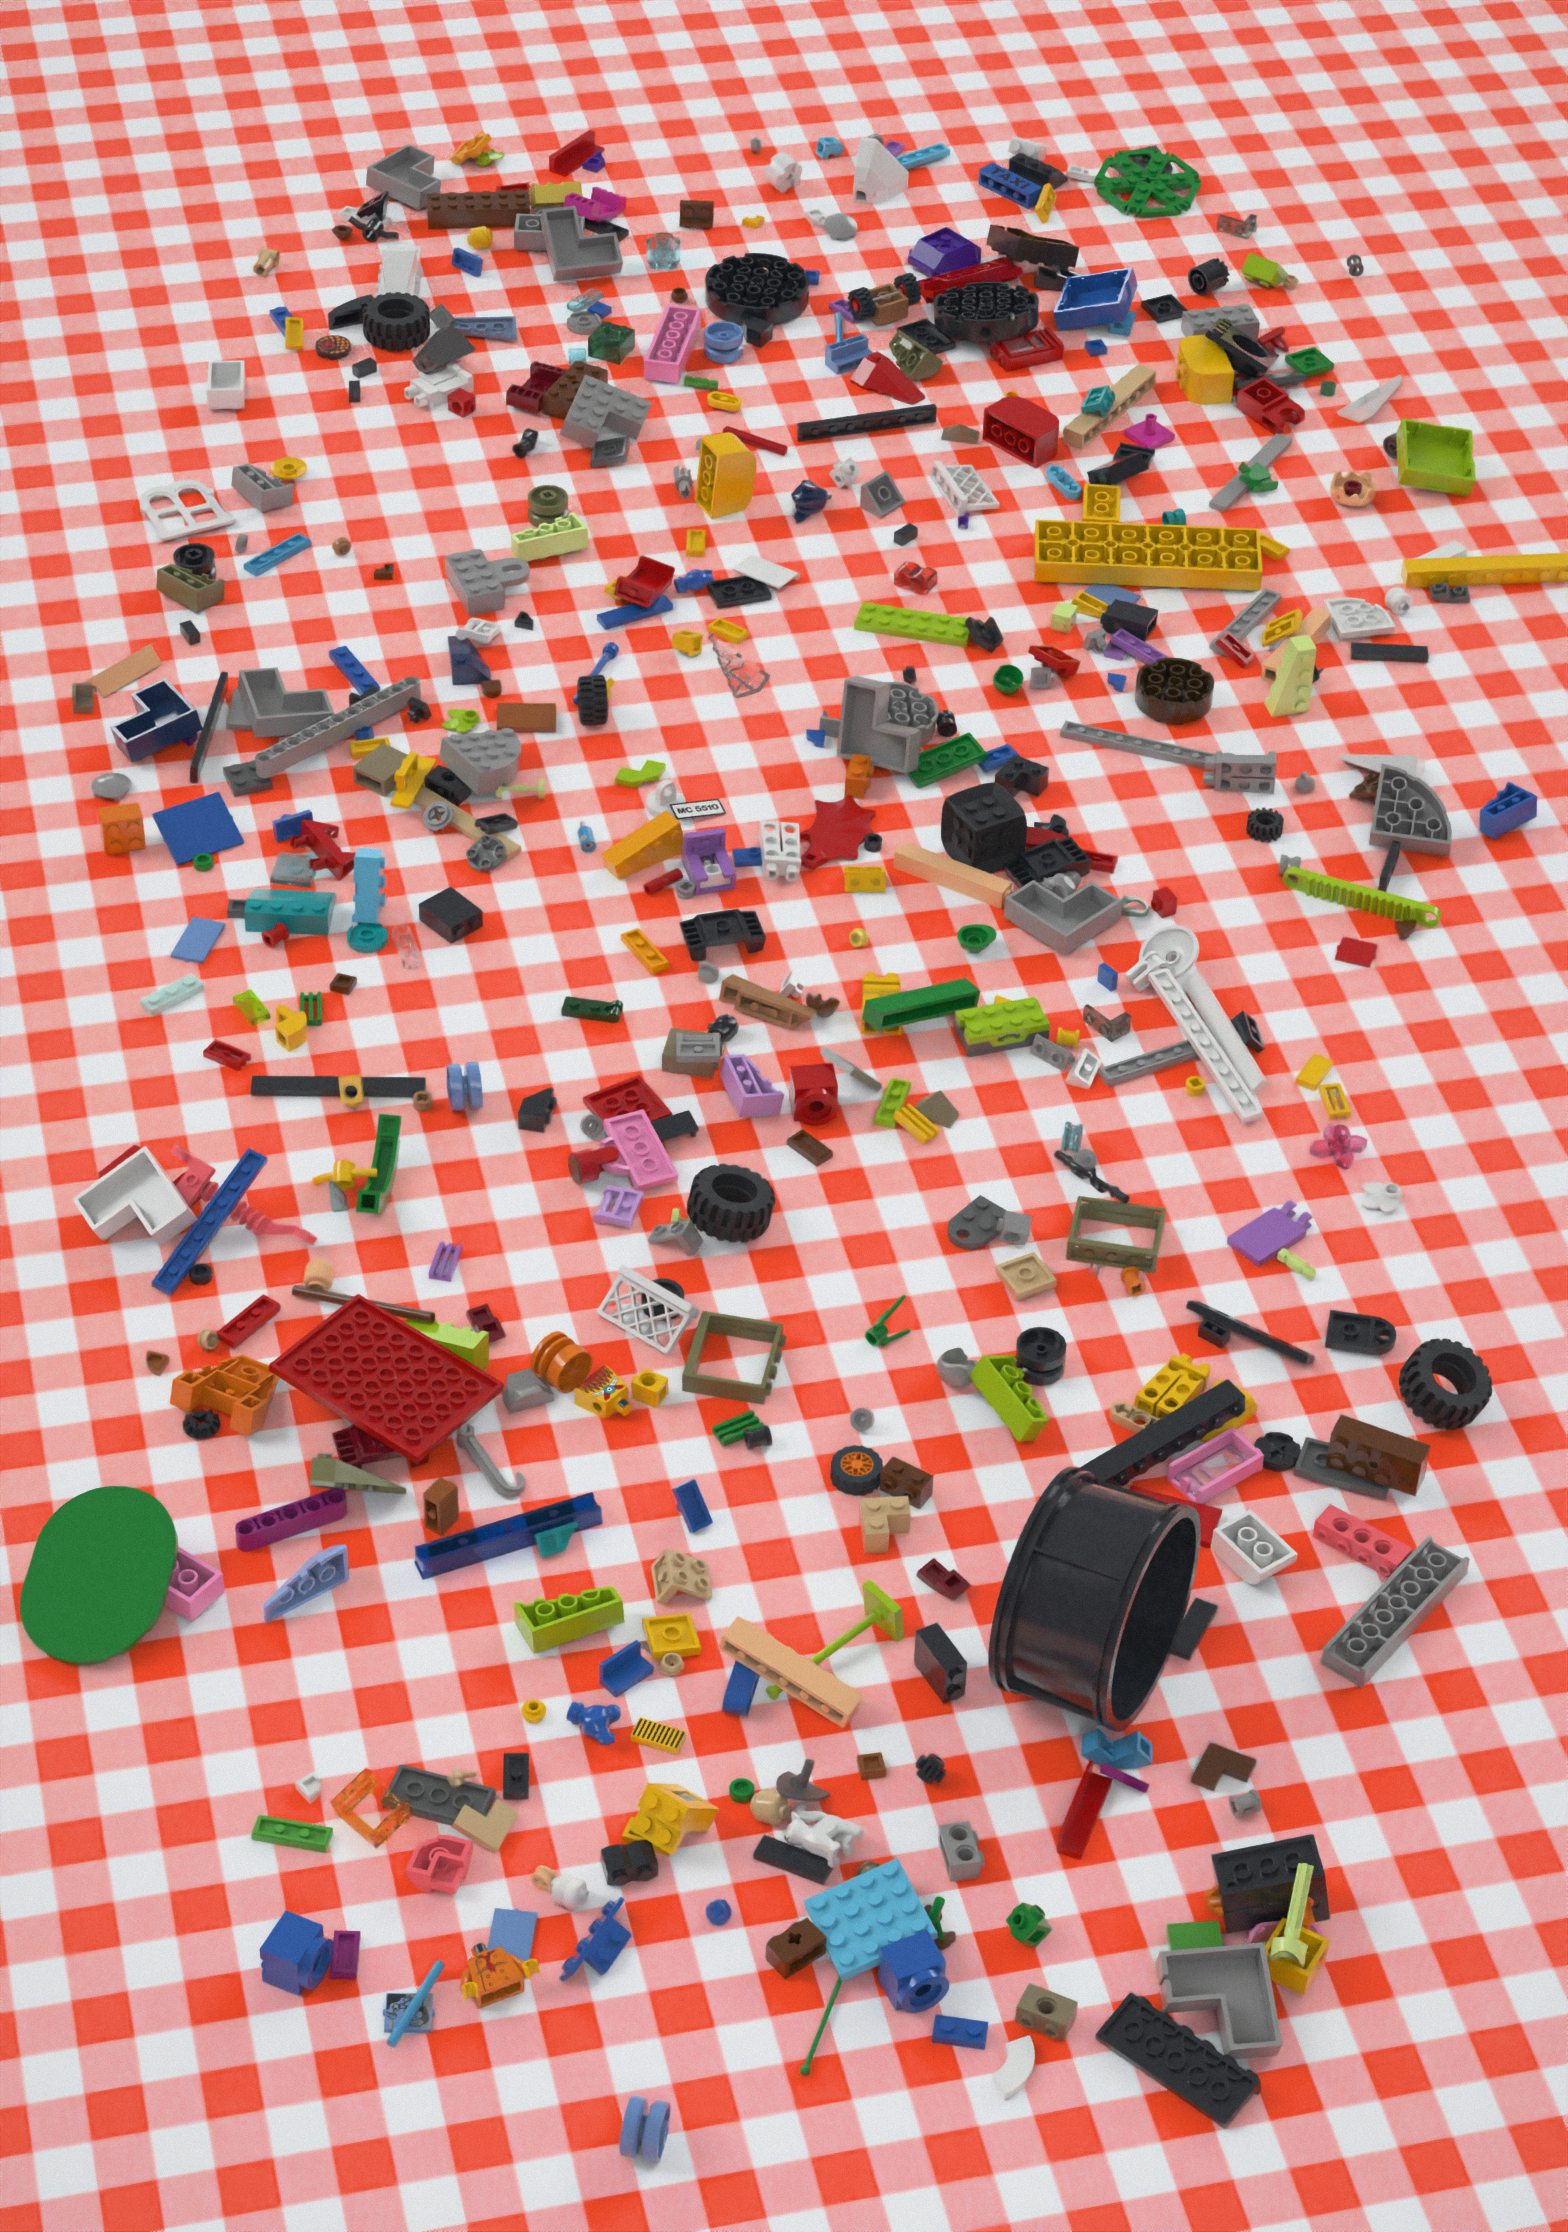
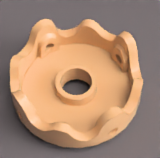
M1336 470L1331 481L1330 494L1341 505L1365 506L1375 498L1377 483H1373L1372 474L1368 470L1361 475L1354 470H1350L1344 476H1342L1340 470ZM1350 480L1360 482L1362 484V493L1360 495H1346L1343 489L1344 483Z

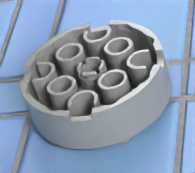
M887 682L891 683L887 722L922 730L920 746L931 740L935 732L939 714L936 701L931 695H924L919 692V688L902 682Z

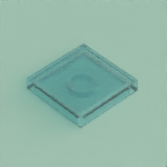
M279 852L270 876V883L311 888L317 871L312 872L313 869L309 868V860L320 857Z

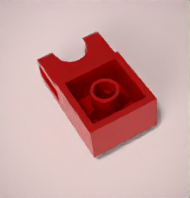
M1262 377L1238 391L1236 408L1273 435L1284 432L1285 422L1297 425L1305 420V410L1290 399L1288 393L1266 377Z

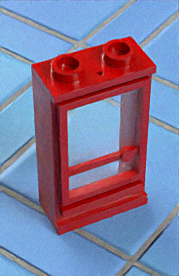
M1044 327V330L1031 331L1014 338L1000 340L998 343L991 342L990 347L991 357L998 362L1005 372L1062 360L1064 353L1063 342L1049 327Z

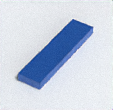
M663 594L649 608L633 603L597 614V621L607 630L673 610V603Z

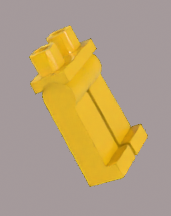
M867 972L865 977L862 978V1015L866 1000L900 993L901 977H897L896 973H887L885 977H877L875 972ZM861 1018V1034L880 1035V1031H876L874 1028H867L865 1026L867 1022ZM903 1025L895 1029L883 1030V1035H902Z
M1185 1353L1179 1357L1172 1355L1169 1358V1362L1136 1394L1134 1406L1159 1419L1165 1417L1195 1399V1397H1198L1201 1392L1207 1389L1211 1366L1200 1363L1197 1367L1192 1364V1358Z

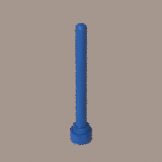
M607 642L602 649V657L589 675H599L608 660L617 656L619 653L617 644L614 642ZM577 693L573 698L574 704H578Z

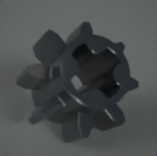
M930 1753L928 1757L922 1754L915 1763V1767L918 1768L916 1775L927 1784L931 1785L934 1780L940 1783L946 1775V1770L943 1768L946 1763L934 1753Z

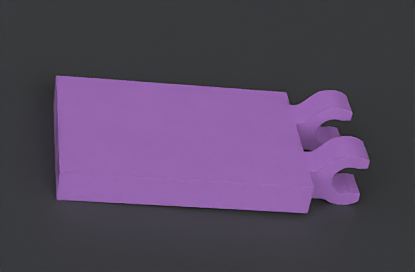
M1290 1199L1284 1203L1280 1210L1274 1206L1228 1236L1227 1244L1259 1268L1277 1256L1282 1248L1288 1249L1306 1237V1230L1312 1226L1308 1221L1313 1216L1305 1211L1296 1222L1293 1221L1291 1218L1296 1215V1212L1292 1209L1297 1204Z

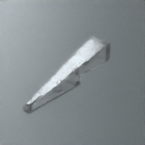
M711 633L708 639L713 644L712 649L718 656L717 661L723 675L728 680L727 684L733 691L732 696L739 699L761 692L771 675Z

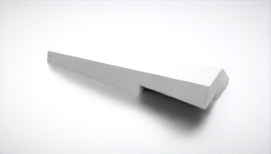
M1399 374L1336 411L1338 416L1358 423L1370 418L1403 382L1401 375Z

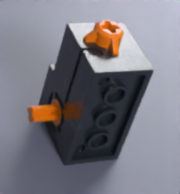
M1314 1834L1211 1854L1215 1886L1205 1891V1898L1208 1910L1223 1917L1227 1934L1253 1929L1259 1923L1281 1921L1282 1918L1287 1919L1298 1863H1307L1314 1866L1302 1925L1308 1928L1312 1923L1330 1920L1325 1872Z

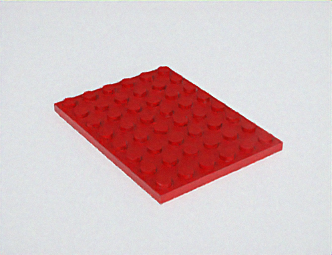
M360 1294L355 1295L269 1364L268 1370L415 1464L420 1462L504 1389V1383Z

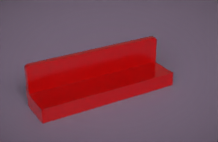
M589 129L549 156V171L566 177L580 168L582 163L598 150L601 153L604 152V147L595 144V131Z
M1089 1760L1058 1835L1057 1853L1081 1860L1113 1781L1112 1778L1092 1772L1093 1760Z

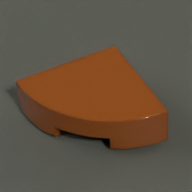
M148 1350L146 1353L147 1367L153 1374L160 1377L170 1362V1357L166 1354Z

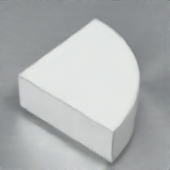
M316 1770L295 1782V1789L310 1804L319 1796L321 1789L320 1777Z

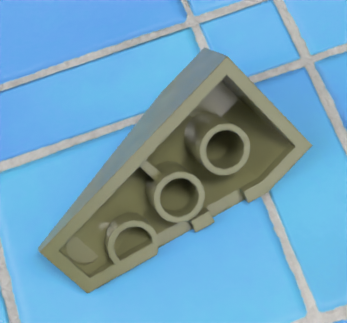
M900 330L889 343L892 354L896 357L897 366L900 367V370L911 381L932 377L941 368L943 361Z
M317 1453V1458L312 1457L310 1487L406 1494V1488L340 1460L331 1459L332 1454Z

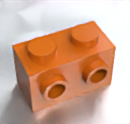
M862 754L851 755L845 777L844 797L852 795L856 799L865 798L867 789H870L871 777L874 774L871 756H864Z

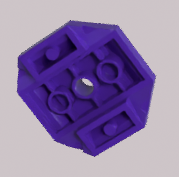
M946 226L920 238L914 247L909 250L908 263L933 277L980 264L982 248Z

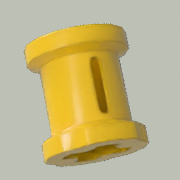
M1059 1027L1056 1044L1059 1046H1073L1074 1049H1078L1080 1030H1076V1032L1066 1031Z

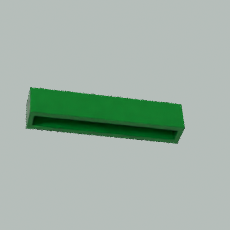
M966 978L873 998L865 1001L862 1019L876 1031L955 1014V1011L977 1007L981 990Z

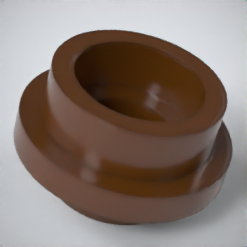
M675 288L672 290L671 299L676 303H682L688 299V294L684 288Z

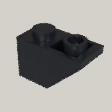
M547 1088L523 1098L518 1112V1129L545 1132L546 1126L551 1124L552 1110H556L557 1106L554 1088Z

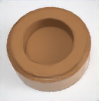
M340 537L332 544V549L338 556L346 555L352 548L351 542L346 537Z

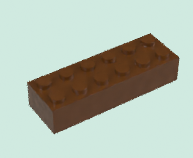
M501 190L499 192L467 191L465 193L433 192L426 194L428 229L476 228L481 226L515 227L517 214H530L528 191Z

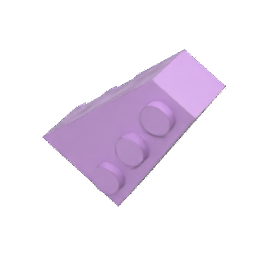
M745 1054L724 1055L720 1077L738 1116L749 1117L780 1114L785 1094L781 1090L777 1091L772 1086V1081L769 1078L765 1079L760 1074V1069Z

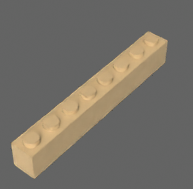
M1140 364L1130 369L1125 376L1121 377L1117 383L1110 387L1111 391L1115 393V401L1107 418H1102L1099 410L1095 413H1081L1064 427L1062 432L1064 435L1063 443L1080 450L1085 448L1155 386L1157 371Z

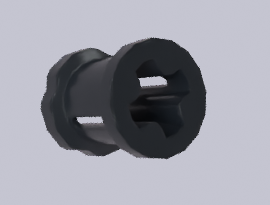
M768 1425L753 1431H749V1429L744 1430V1441L748 1450L765 1444L772 1446V1436Z

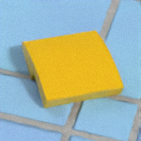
M1297 608L1266 623V630L1262 632V646L1266 647L1297 632L1302 623L1303 613Z

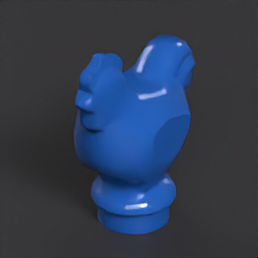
M692 569L684 577L679 576L677 579H674L676 591L680 594L686 593L687 589H703L705 585L711 584L714 581L712 570Z
M574 1701L568 1709L566 1719L574 1725L580 1723L585 1736L594 1738L600 1742V1745L605 1744L609 1746L615 1742V1734L610 1733L608 1728L610 1724L620 1719L622 1713L620 1707L614 1704L607 1707L592 1705L585 1708L582 1702L577 1703Z

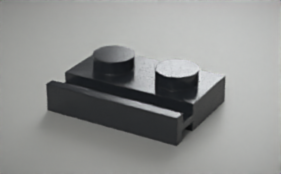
M1120 443L1113 460L1141 453L1148 470L1153 457H1155V449Z

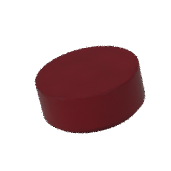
M1355 480L1345 482L1343 488L1345 494L1349 496L1353 494L1360 495L1362 493V484Z

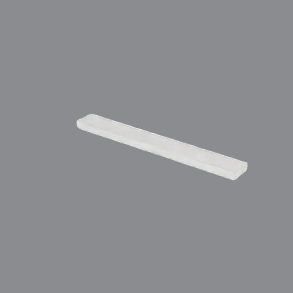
M1196 972L1183 987L1213 1037L1254 1096L1268 1081L1203 975Z

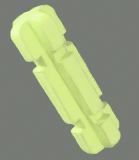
M1282 1248L1278 1252L1277 1259L1284 1264L1286 1262V1265L1297 1273H1303L1302 1276L1306 1279L1311 1280L1316 1276V1268L1311 1265L1307 1266L1308 1263L1296 1255H1290L1291 1252L1287 1249Z

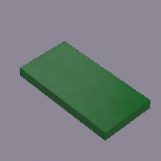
M968 732L919 753L918 769L906 773V775L920 789L988 760V754L973 735Z

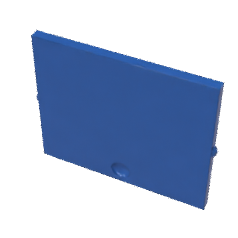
M219 791L152 813L163 841L166 843L177 866L193 861V858L201 853L211 855L244 844L233 816L230 814Z

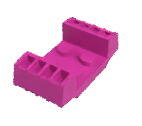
M596 186L592 187L591 199L575 193L566 195L563 207L576 206L579 216H585L589 220L601 222L615 218L620 212L626 210V197Z

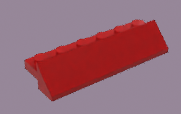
M1001 257L918 280L919 287L921 286L920 292H922V297L926 304L934 302L938 294H945V290L956 286L959 289L965 287L966 283L1006 282L1017 279V276L1023 274L1022 267L1014 266L1013 259Z

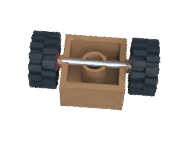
M906 273L897 276L894 279L893 285L888 283L872 289L861 287L851 290L847 297L849 300L847 301L848 305H850L849 310L852 311L851 315H854V319H857V321L870 318L878 326L908 317V306L917 304L921 300V286L919 287V281H916L917 277L913 273Z

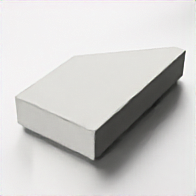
M820 208L804 212V217L811 225L824 227L827 216Z

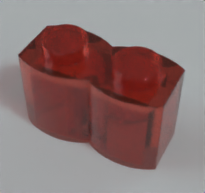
M905 561L894 572L895 586L905 590L910 589L919 595H927L937 584L938 572L930 567H921L911 561Z

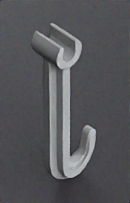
M467 1424L466 1433L462 1431L461 1427L458 1428L457 1445L460 1448L466 1449L497 1494L509 1498L521 1494L525 1489L526 1482L521 1472H516L515 1475L518 1485H508L474 1436V1427Z

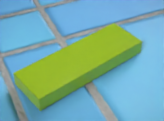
M890 1078L874 1117V1125L895 1129L897 1121L893 1119V1116L897 1110L900 1112V1109L904 1107L911 1089V1081Z

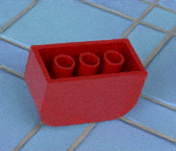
M1009 396L984 408L982 439L1036 469L1056 457L1060 421L1053 413L1025 398Z

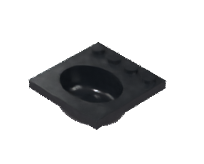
M1219 318L1205 335V337L1224 348L1233 370L1246 376L1257 375L1260 371L1265 374L1279 357V354L1232 326V322L1226 318Z

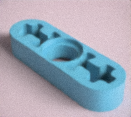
M1049 465L1046 469V478L1068 500L1080 499L1081 486L1061 466Z

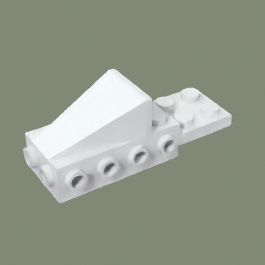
M393 244L387 245L386 249H381L382 264L379 267L375 298L377 295H385L389 292L410 293L412 296H418L420 276H422V265H420L421 246H399Z

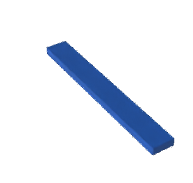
M250 1148L246 1150L197 1218L198 1220L195 1221L151 1282L152 1287L170 1296L173 1295L268 1162L266 1156Z

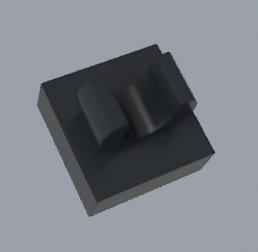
M414 697L408 700L407 703L410 709L407 715L411 716L410 721L418 723L421 718L428 721L432 716L428 704Z

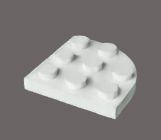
M1352 597L1326 599L1323 601L1325 611L1332 613L1331 622L1340 639L1395 633L1396 626L1390 615L1378 604L1373 606L1365 602V599Z

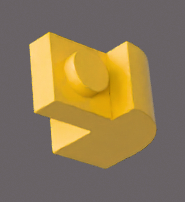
M284 1004L277 1006L276 1042L290 1052L303 1045L307 1040V1017L303 1011L295 1014L293 1010L287 1008Z

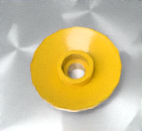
M283 457L275 460L271 464L270 470L275 477L290 480L304 475L307 471V465L299 458Z

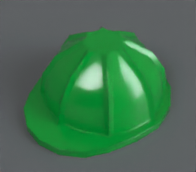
M971 924L959 929L957 939L964 950L970 953H980L996 939L997 933L991 926Z

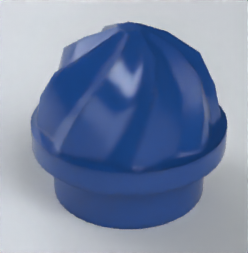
M717 1898L706 1907V1917L713 1925H724L731 1917L732 1909L725 1899L720 1900Z

